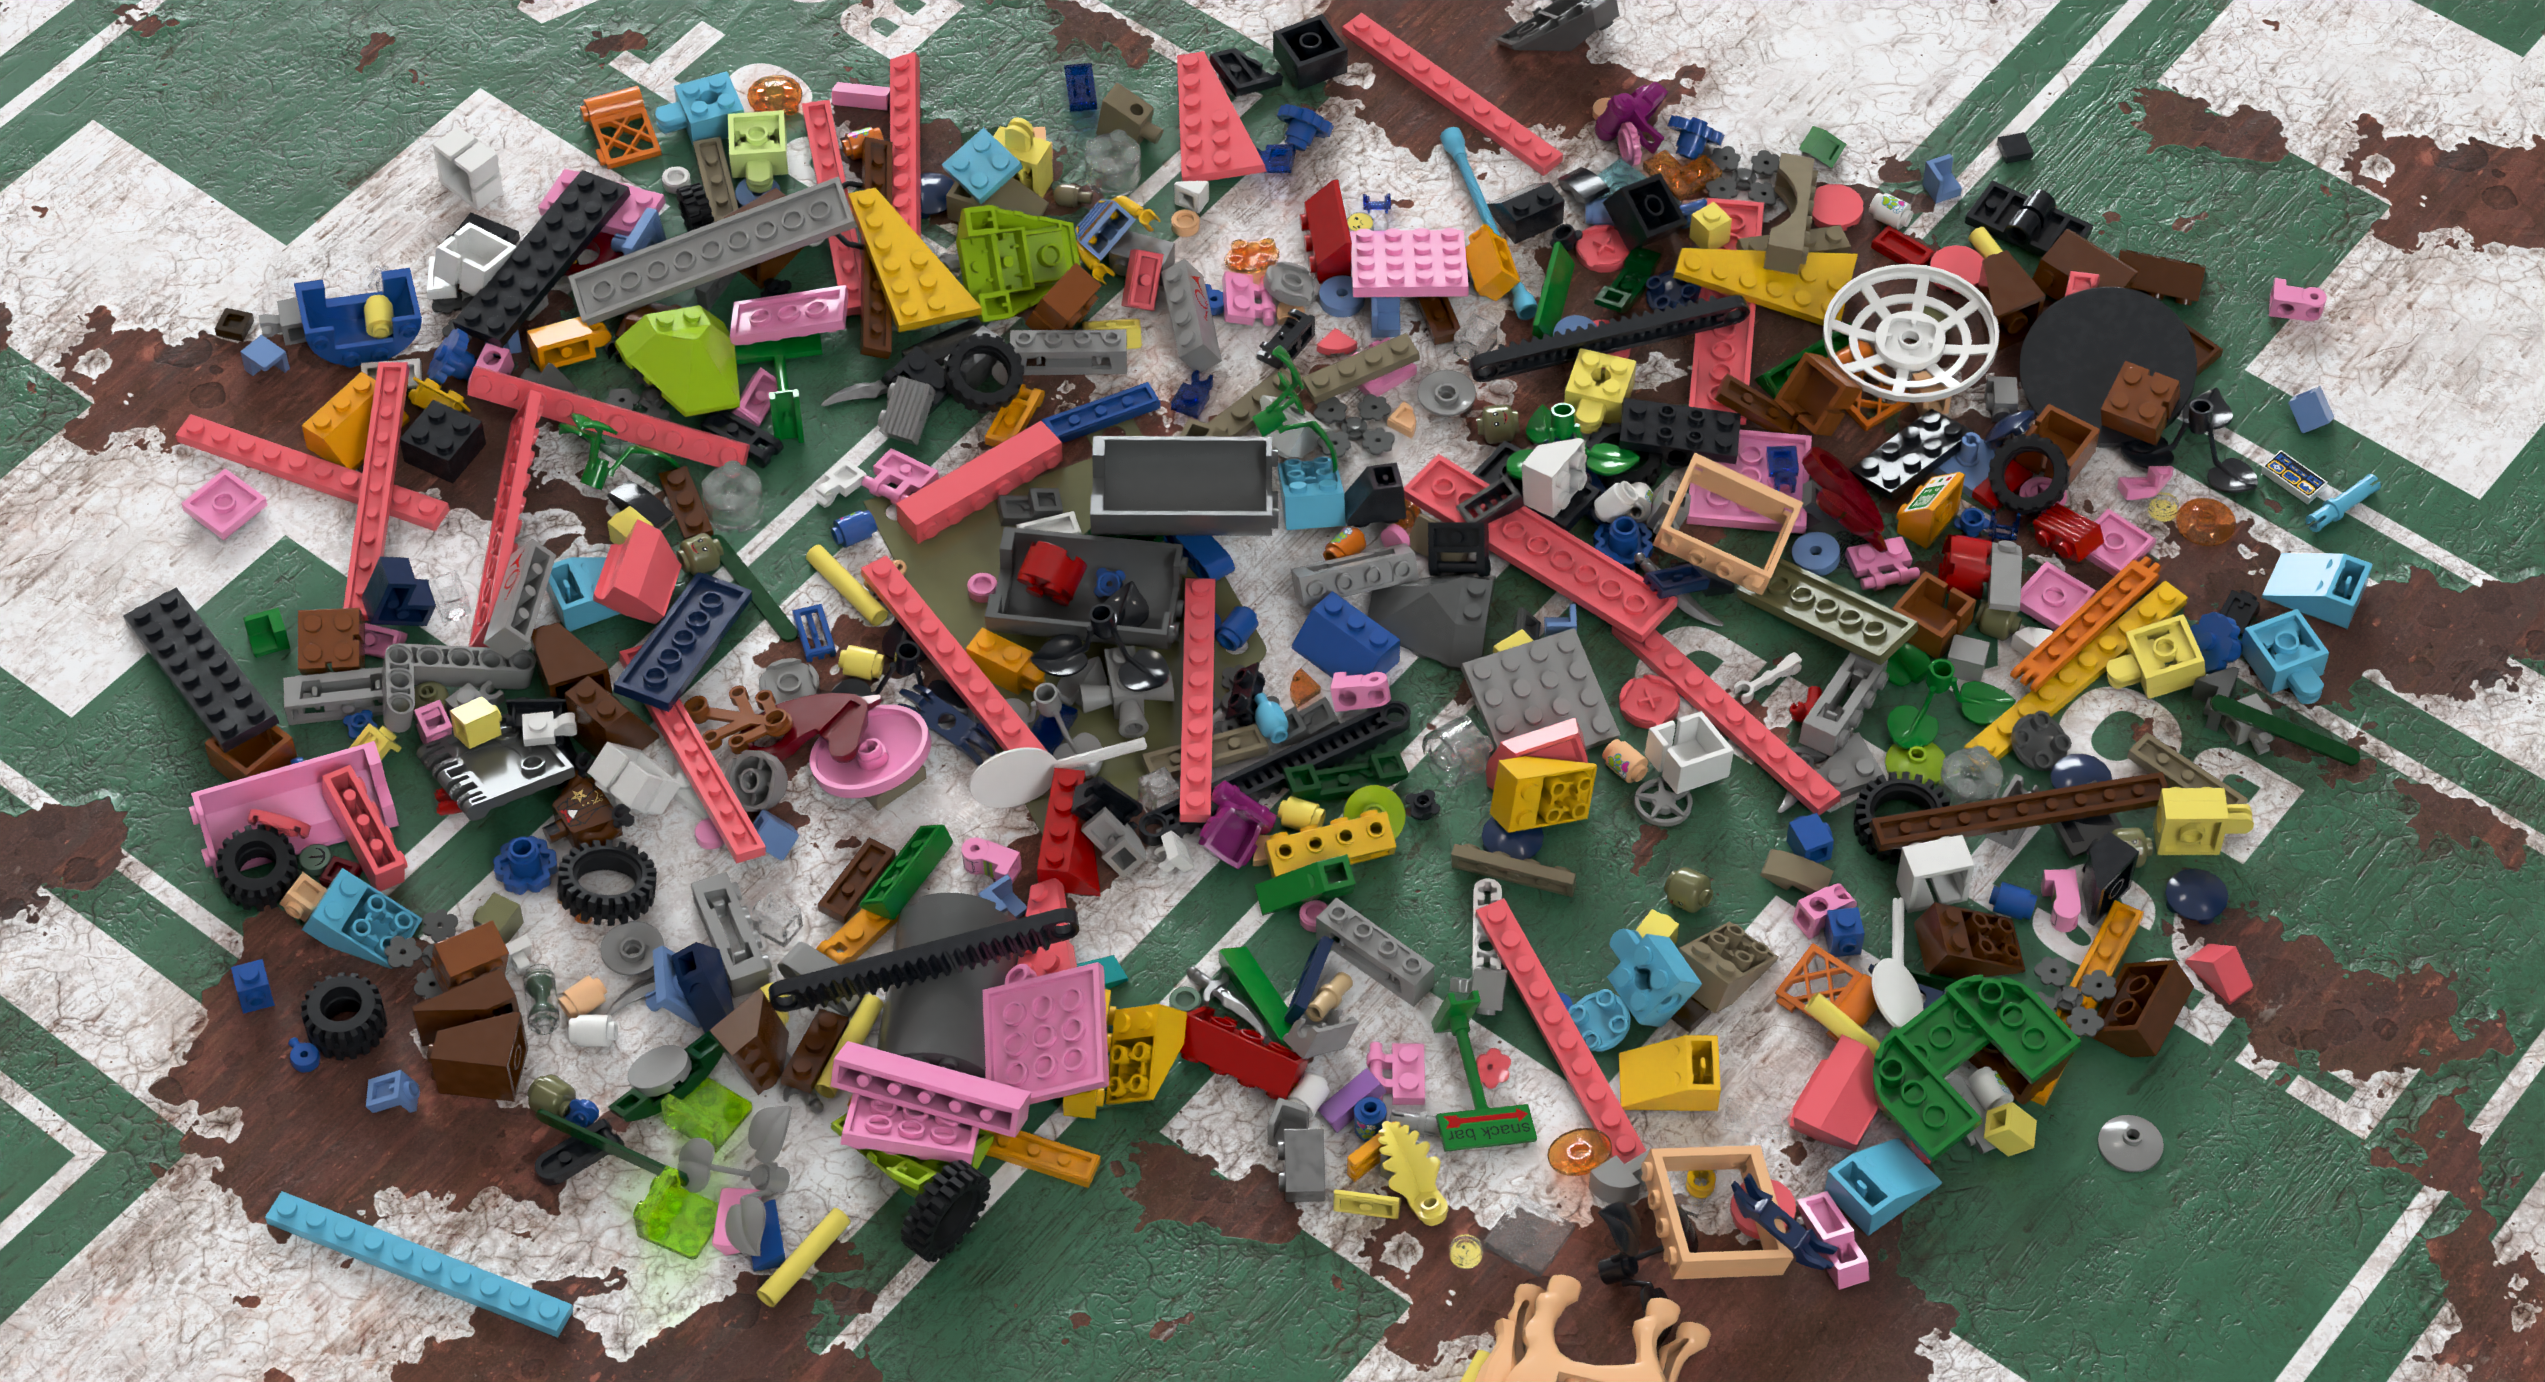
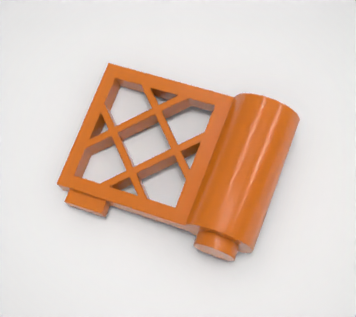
M638 85L583 100L584 105L580 106V113L583 122H589L600 147V149H596L600 166L606 165L607 169H612L662 155ZM642 118L644 123L640 130L627 126L631 120ZM611 126L616 128L617 131L611 138L602 134L600 129ZM623 132L635 136L630 145L618 140ZM642 139L650 142L653 148L640 150L636 148V145ZM613 146L625 150L623 156L613 159L610 158L609 153Z
M1858 339V347L1862 357L1865 359L1873 356L1874 351L1871 345ZM1849 345L1835 352L1842 364L1855 362ZM1879 365L1873 367L1874 370L1888 376ZM1863 370L1853 374L1863 380V376L1867 373ZM1880 381L1879 385L1872 384L1879 388L1892 391L1893 389L1892 385H1888ZM1905 388L1904 393H1910V392ZM1861 391L1850 409L1846 411L1866 432L1909 406L1910 402L1882 403L1881 397H1878L1877 402L1861 399ZM1860 407L1876 409V415L1867 420L1860 412Z
M1812 943L1775 991L1776 996L1779 997L1776 1002L1791 1013L1798 1009L1820 1023L1804 1010L1806 1005L1803 1003L1808 1002L1816 994L1811 991L1810 980L1827 977L1829 990L1819 993L1825 998L1830 997L1831 1003L1863 1028L1878 1008L1872 990V977L1861 974ZM1815 955L1825 960L1826 970L1809 973L1808 964ZM1846 973L1852 977L1845 987L1834 989L1833 975ZM1805 981L1807 995L1793 997L1787 993L1793 984ZM1830 1030L1827 1031V1036L1837 1043L1839 1038Z

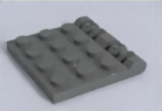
M506 714L501 715L500 728L502 735L469 749L453 733L420 746L416 752L417 758L425 765L427 770L432 771L433 777L446 793L450 795L451 799L458 802V807L471 821L486 817L490 809L504 806L508 802L532 795L539 790L561 784L565 780L575 777L574 766L554 744L525 747L523 729H512V726H506Z

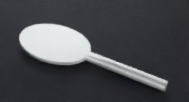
M1142 737L1056 760L1049 752L1038 748L1011 749L999 753L982 763L973 773L969 789L975 800L989 807L1007 808L1022 805L1040 797L1051 788L1054 768L1072 769L1144 750L1147 744L1145 738Z
M1901 897L1893 899L1892 958L1882 959L1876 964L1872 973V990L1878 1008L1885 1019L1898 1030L1923 1011V1000L1919 987L1912 974L1904 966V899Z

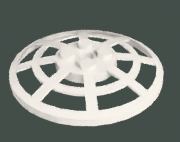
M1899 264L1873 269L1857 276L1844 285L1829 303L1824 318L1823 338L1830 361L1852 381L1861 386L1863 391L1877 397L1899 402H1931L1948 398L1966 390L1986 374L1998 350L1999 326L1997 318L1993 315L1991 304L1968 281L1946 270L1927 265ZM1893 279H1918L1915 294H1896L1881 299L1871 285ZM1929 281L1955 290L1965 296L1969 302L1956 311L1946 303L1927 296ZM1861 291L1869 305L1858 313L1852 325L1836 320V315L1842 306L1853 295ZM1896 304H1913L1911 311H1902L1891 314L1886 308ZM1924 306L1940 311L1947 318L1938 322L1931 316L1923 313ZM1976 310L1981 313L1988 327L1989 344L1971 345V333L1964 319ZM1874 313L1882 321L1877 327L1876 333L1860 329L1863 323ZM1956 326L1961 334L1963 345L1945 344V332ZM1832 330L1849 336L1850 351L1855 362L1841 363L1833 349ZM1907 338H1911L1916 340L1917 342L1914 344H1907L1904 342V340ZM1858 339L1874 343L1877 354L1864 359L1858 347ZM1942 355L1960 356L1956 363L1946 372L1936 364ZM1987 355L1981 368L1968 379L1959 383L1952 378L1963 368L1969 356ZM1886 363L1898 370L1896 379L1879 373L1873 367ZM1864 370L1874 379L1892 385L1893 389L1890 391L1865 382L1853 373ZM1926 370L1934 377L1923 381H1907L1909 372ZM1940 383L1947 387V389L1930 393H1904L1905 388H1925Z

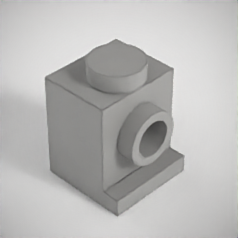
M1987 376L1984 400H1986V410H1991L1992 422H1999L2006 416L2017 412V377Z

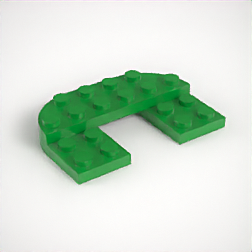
M1983 974L1960 979L1946 987L1944 995L1899 1030L1894 1027L1879 1045L1873 1067V1090L1876 1102L1888 1121L1892 1119L1931 1162L1935 1161L1982 1124V1118L1945 1080V1077L1991 1042L2032 1085L2081 1046V1040L2045 1002L2026 985L2004 976H2002V979L1983 978Z

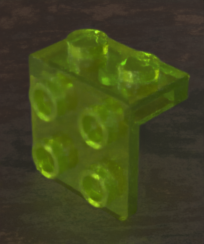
M706 1077L684 1099L679 1100L668 1093L660 1102L663 1120L666 1125L690 1139H707L714 1146L715 1154L753 1110L750 1101L709 1077Z
M666 1165L661 1175H656L652 1180L645 1200L639 1201L634 1209L633 1219L635 1220L637 1236L683 1257L694 1260L698 1258L714 1233L719 1203L682 1188L678 1170Z

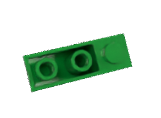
M1346 854L1309 864L1255 884L1254 887L1263 916L1299 907L1309 901H1323L1351 894L1355 888V880L1348 855Z

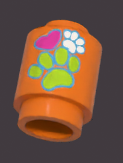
M870 126L845 133V140L841 141L845 156H850L853 161L861 159L862 145L865 137L884 140L880 128H872Z
M1344 527L1326 545L1323 552L1325 561L1361 553L1366 548L1365 535L1356 527Z

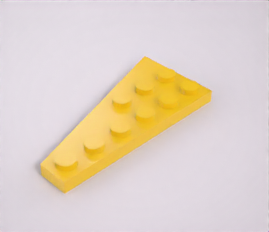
M876 188L848 193L849 205L898 332L982 315V307Z
M1682 248L1673 278L1729 296L1740 295L1748 302L1824 326V318L1829 303L1836 293L1851 281L1858 254L1808 252L1806 264H1800L1798 274H1791L1763 268L1766 251ZM1845 304L1836 315L1835 319L1841 321Z

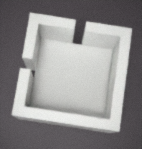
M457 126L433 144L440 183L477 211L503 193L498 155L493 148L486 147L479 142L475 135L470 132L467 133Z
M469 222L458 230L454 237H449L437 247L433 275L454 286L460 284L459 289L475 296L480 289L487 285L513 252L516 251L517 246Z
M1702 711L1678 718L1677 727L1672 720L1649 728L1645 756L1658 772L1663 771L1662 777L1676 794L1729 777L1734 753L1733 748Z
M611 742L605 744L587 772L596 779L595 785L606 793H612L617 797L615 800L617 804H624L631 810L636 809L646 815L649 812L662 815L682 785L640 749Z
M1963 835L1944 836L1938 840L1924 843L1915 842L1902 847L1896 885L1901 897L1904 899L1907 913L1926 910L1934 903L1926 882L1928 878H1930L1939 903L1950 905L1968 901L1971 886L1969 881L1972 880L1974 862Z

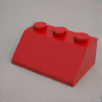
M1335 179L1305 201L1304 214H1300L1301 231H1306L1307 235H1304L1305 251L1311 252V256H1308L1310 273H1315L1319 284H1323L1327 279L1334 276L1343 275L1351 277L1352 241L1339 180Z

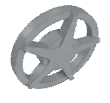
M1661 777L1643 783L1637 789L1634 799L1636 812L1643 820L1656 826L1668 827L1680 824L1688 818L1693 804L1689 790L1679 794L1665 790L1664 786H1669V784ZM1658 786V791L1653 794L1643 793L1651 787ZM1683 797L1687 801V808L1684 812L1676 805V800ZM1639 800L1651 803L1653 810L1651 815L1643 810ZM1674 813L1677 815V817L1671 819L1656 818L1658 814L1667 815Z

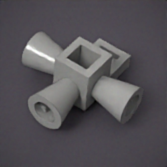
M1134 645L1125 646L1128 654L1133 658L1136 654ZM1119 647L1104 649L1109 685L1079 684L1082 712L1085 714L1112 705L1114 720L1119 719V734L1125 738L1140 737L1149 729L1144 716V700L1174 701L1171 672L1168 682L1161 687L1143 692L1128 690L1119 681L1118 671L1127 662Z

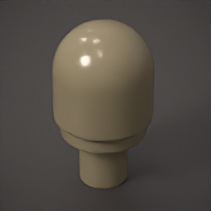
M1061 184L1055 188L1053 193L1055 202L1060 206L1075 208V206L1079 207L1081 203L1092 204L1093 193L1082 192V188L1077 185Z

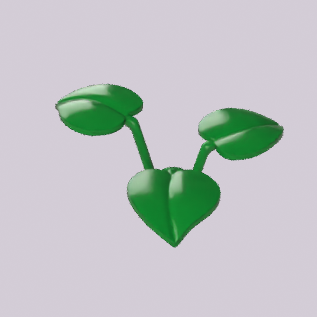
M1279 345L1273 350L1272 355L1283 361L1289 368L1292 384L1279 371L1277 373L1280 379L1278 390H1281L1283 393L1271 405L1265 407V410L1253 416L1252 419L1263 437L1276 430L1281 434L1288 430L1310 427L1323 439L1329 448L1334 473L1338 469V457L1335 447L1316 421L1310 420L1283 425L1287 421L1283 410L1295 403L1301 415L1305 414L1303 404L1294 392L1298 385L1301 390L1305 388L1300 373L1290 355ZM1287 396H1289V400L1286 401V402H1285L1284 404H1282L1281 406H1279V404H1280Z
M1568 403L1555 404L1551 411L1542 404L1531 416L1526 427V437L1528 440L1539 445L1544 444L1543 441L1549 439L1548 443H1553L1555 437L1565 441L1574 432L1577 438L1583 439L1580 424L1575 423V408ZM1585 444V454L1589 457L1586 460V465L1591 471L1600 475L1609 476L1622 473L1635 465L1640 459L1637 454L1626 449H1619V446L1613 444H1596L1591 448V451ZM1533 449L1516 451L1508 458L1507 473L1510 476L1522 480V463L1533 452Z
M572 413L571 418L577 427L570 424H558L559 435L574 433L584 436L591 444L589 459L580 480L581 483L602 490L607 476L613 477L618 467L632 453L655 455L668 461L675 469L680 468V465L670 456L656 449L639 445L629 446L614 465L609 468L610 461L598 457L600 443H606V440L602 438L603 430L617 435L618 432L600 421L592 420L589 417ZM594 428L597 431V435L584 429Z
M1906 642L1888 658L1886 673H1889V682L1902 687L1910 684L1912 681L1915 684H1919L1927 678L1926 684L1929 688L1921 711L1911 705H1901L1895 707L1887 718V730L1894 744L1904 749H1910L1914 746L1925 747L1935 740L1939 730V723L1936 718L1926 715L1933 695L1947 691L1950 686H1952L1956 701L1962 703L1961 713L1963 716L1978 725H1990L2015 705L2016 700L2005 691L1980 681L1964 683L1959 692L1957 686L1958 679L1953 677L1955 668L1950 661L1936 659L1931 663L1930 658L1924 651Z

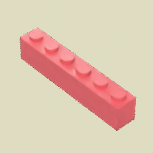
M1039 421L897 502V521L917 544L926 539L933 538L938 532L952 524L959 523L971 513L983 509L987 504L998 499L999 495H1007L1011 490L1032 481L1044 471L1056 467L1063 461L1062 442L1042 421Z

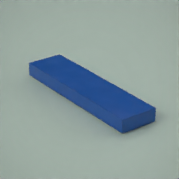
M1149 382L1044 418L1042 422L1062 443L1160 409V400Z

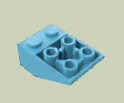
M1317 457L1312 461L1288 459L1284 463H1278L1277 469L1286 530L1346 526L1344 490L1339 470L1337 469L1333 473L1332 459L1329 457Z
M2281 553L2261 598L2293 610L2298 609L2304 614L2348 629L2367 587L2373 564L2347 554Z
M570 557L553 564L546 591L564 628L569 632L621 614L593 600L594 591L606 557Z
M342 868L301 930L328 947L392 969L388 964V957L384 952L385 948L391 946L390 941L395 936H402L405 940L411 938L421 923L422 918Z
M1899 1138L1852 1153L1829 1169L1824 1192L1828 1191L1834 1202L1869 1236L1940 1186L1942 1181Z

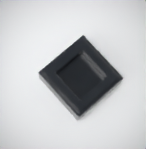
M2024 132L1998 137L1997 146L2006 164L2033 159L2034 151Z

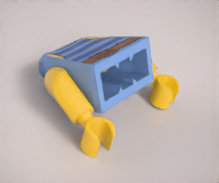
M1122 195L1111 200L1100 199L1075 228L1079 258L1090 270H1093V278L1104 285H1107L1103 280L1104 275L1108 273L1114 277L1115 273L1112 269L1100 263V261L1135 220L1139 219V222L1150 232L1154 231L1149 225L1151 220L1155 219L1161 222L1151 209L1143 210L1142 206Z

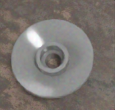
M1440 370L1430 373L1422 379L1418 386L1420 404L1427 411L1438 416L1450 417L1460 415L1471 408L1476 398V389L1473 382L1466 375L1453 370Z
M630 921L626 924H619L608 931L601 942V957L604 964L617 974L626 976L640 975L654 968L653 950L662 945L664 946V941L660 932L652 925L640 921Z
M2122 1115L2112 1118L2103 1125L2098 1136V1148L2102 1157L2111 1166L2121 1171L2133 1173L2146 1171L2158 1163L2163 1153L2164 1143L2159 1130L2151 1122L2138 1116ZM2128 1136L2134 1137L2136 1140H2131Z

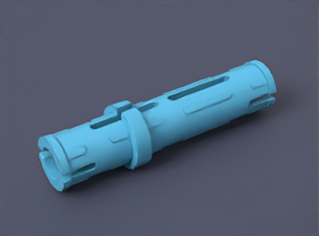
M2368 474L2336 498H2330L2323 502L2320 509L2306 517V524L2316 521L2309 526V529L2313 532H2319L2330 522H2336L2343 518L2346 511L2381 488L2380 482L2373 486L2370 485L2378 478L2373 474Z

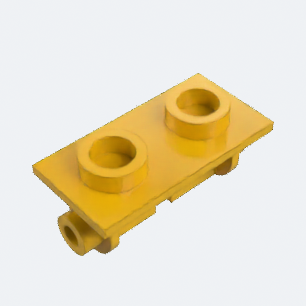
M413 377V380L419 385L416 389H412L409 392L408 398L412 404L425 410L435 400L461 412L464 409L470 413L471 410L463 403L465 398L452 390H449L448 393L440 390L441 386L429 378L422 381Z

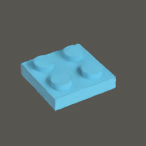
M984 127L942 164L943 169L980 204L984 203L1023 168L1021 162Z

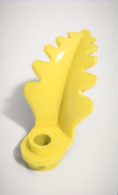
M1383 1122L1382 1129L1378 1131L1382 1137L1378 1141L1386 1146L1381 1147L1379 1150L1381 1154L1391 1158L1383 1162L1382 1165L1385 1170L1395 1173L1388 1181L1389 1187L1406 1197L1409 1207L1424 1224L1434 1226L1442 1223L1447 1217L1449 1208L1446 1199L1439 1192L1435 1184L1441 1164L1437 1156L1426 1157L1430 1149L1428 1141L1415 1144L1419 1137L1418 1131L1414 1130L1408 1134V1125L1400 1127V1122Z

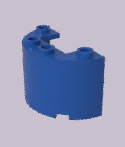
M410 268L381 271L382 291L329 299L325 297L323 279L294 283L304 334L310 349L324 360L345 365L349 368L361 366V363L388 361L389 358L406 349L418 335L422 323ZM373 295H384L393 305V334L384 339L371 337L366 332L364 305L366 300Z

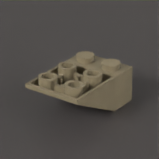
M1013 177L982 204L978 203L956 181L946 195L948 219L957 222L960 221L961 209L993 205L1001 209L1024 212V214L1042 216L1049 206V202Z
M1731 922L1678 949L1702 983L1691 997L1713 1013H1717L1732 1005L1779 958V956L1769 950L1767 945L1756 941L1745 933L1742 927Z

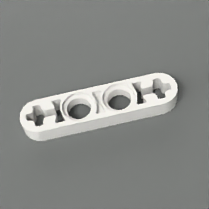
M1490 878L1481 879L1474 886L1472 979L1475 967H1483L1484 962H1490V968L1501 969V961L1494 949L1483 951L1478 947L1481 942L1489 941L1476 918V910L1489 905L1484 904V891H1490V904L1502 899L1501 885L1496 880Z

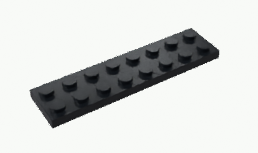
M582 170L519 243L516 251L513 252L505 264L453 321L454 328H459L472 337L503 348L631 195L629 187Z
M177 587L123 615L127 626L224 753L279 724L275 712Z

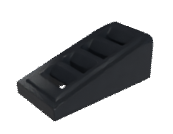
M1505 475L1457 505L1456 509L1466 522L1490 523L1524 506L1521 494ZM1506 494L1507 498L1503 500L1501 496ZM1493 499L1498 503L1495 506L1490 502ZM1485 504L1488 510L1484 512L1480 505ZM1474 508L1479 516L1473 518L1468 510Z

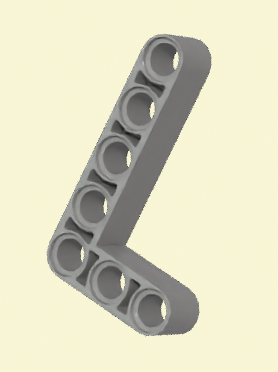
M392 644L386 649L382 668L384 725L390 731L397 733L405 732L411 727L415 706L414 685L426 681H435L443 686L463 687L469 682L474 688H481L485 682L490 680L496 689H525L532 682L536 663L535 656L523 649L509 659H506L493 649L485 647Z

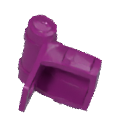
M1655 81L1649 85L1644 84L1637 88L1631 95L1628 93H1621L1618 96L1614 95L1608 101L1604 113L1596 120V135L1603 141H1612L1618 136L1622 123L1632 122L1640 136V144L1650 153L1654 154L1663 142L1664 136L1648 124L1647 121L1661 105L1668 91ZM1642 132H1648L1654 138V143L1648 142Z
M1224 780L1213 790L1211 800L1219 807L1215 816L1209 817L1202 828L1198 844L1215 858L1238 870L1249 862L1258 847L1255 843L1259 835H1266L1272 830L1277 816L1269 811L1268 807L1259 804L1240 791L1239 787Z

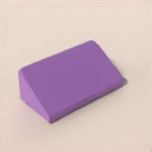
M1366 1068L1323 1103L1318 1111L1338 1133L1354 1119V1107L1359 1100L1365 1097L1379 1099L1387 1091Z

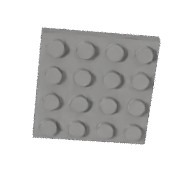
M1575 628L1462 663V673L1495 751L1502 741L1572 718H1576L1583 732L1586 750L1612 742L1620 737V732Z

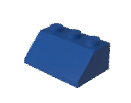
M1333 591L1312 608L1292 643L1294 651L1331 678L1337 672H1346L1347 676L1367 675L1374 672L1386 674L1400 662V639Z

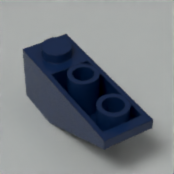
M695 942L673 954L672 959L678 984L704 1033H706L734 1010L720 949Z

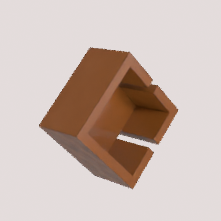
M1075 263L1040 300L1025 324L1032 330H1073L1076 323H1080L1087 316L1091 307L1099 299L1095 294L1102 285Z
M1805 352L1774 401L1792 416H1798L1796 419L1812 433L1832 436L1845 416L1841 411L1843 409H1850L1863 388L1852 381L1824 356Z
M2125 361L2101 407V424L2156 445L2167 424V418H2170L2180 398V381L2157 372L2150 376L2149 369Z
M2048 404L2035 420V425L2032 424L2025 435L2039 434L2040 437L2051 439L2054 444L2060 447L2070 469V486L2096 452L2100 429ZM2025 452L2016 456V462L2037 475L2042 471L2044 472V477L2053 479V465L2045 455L2038 452Z
M1925 571L1894 605L1892 610L1918 622V631L1907 642L1930 656L1940 659L1951 647L1954 635H1962L1972 623L1976 600L1953 587L1949 593L1947 609L1943 608L1948 584Z
M360 608L298 610V670L301 675L331 672L327 665L328 663H332L334 672L365 668V649L362 644H365V617Z
M277 725L224 753L213 737L204 743L210 765L230 781L292 765L291 760L297 757L293 738Z
M492 920L434 944L430 968L442 992L445 993L454 986L463 985L477 979L486 972H492L501 968L505 975L509 951Z

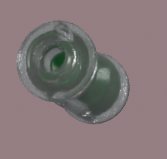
M535 964L526 969V974L523 977L528 1027L537 1034L547 1035L560 1026L555 974L548 965ZM550 996H551V1003L548 1002V997H550ZM532 998L535 1000L534 1005H532Z

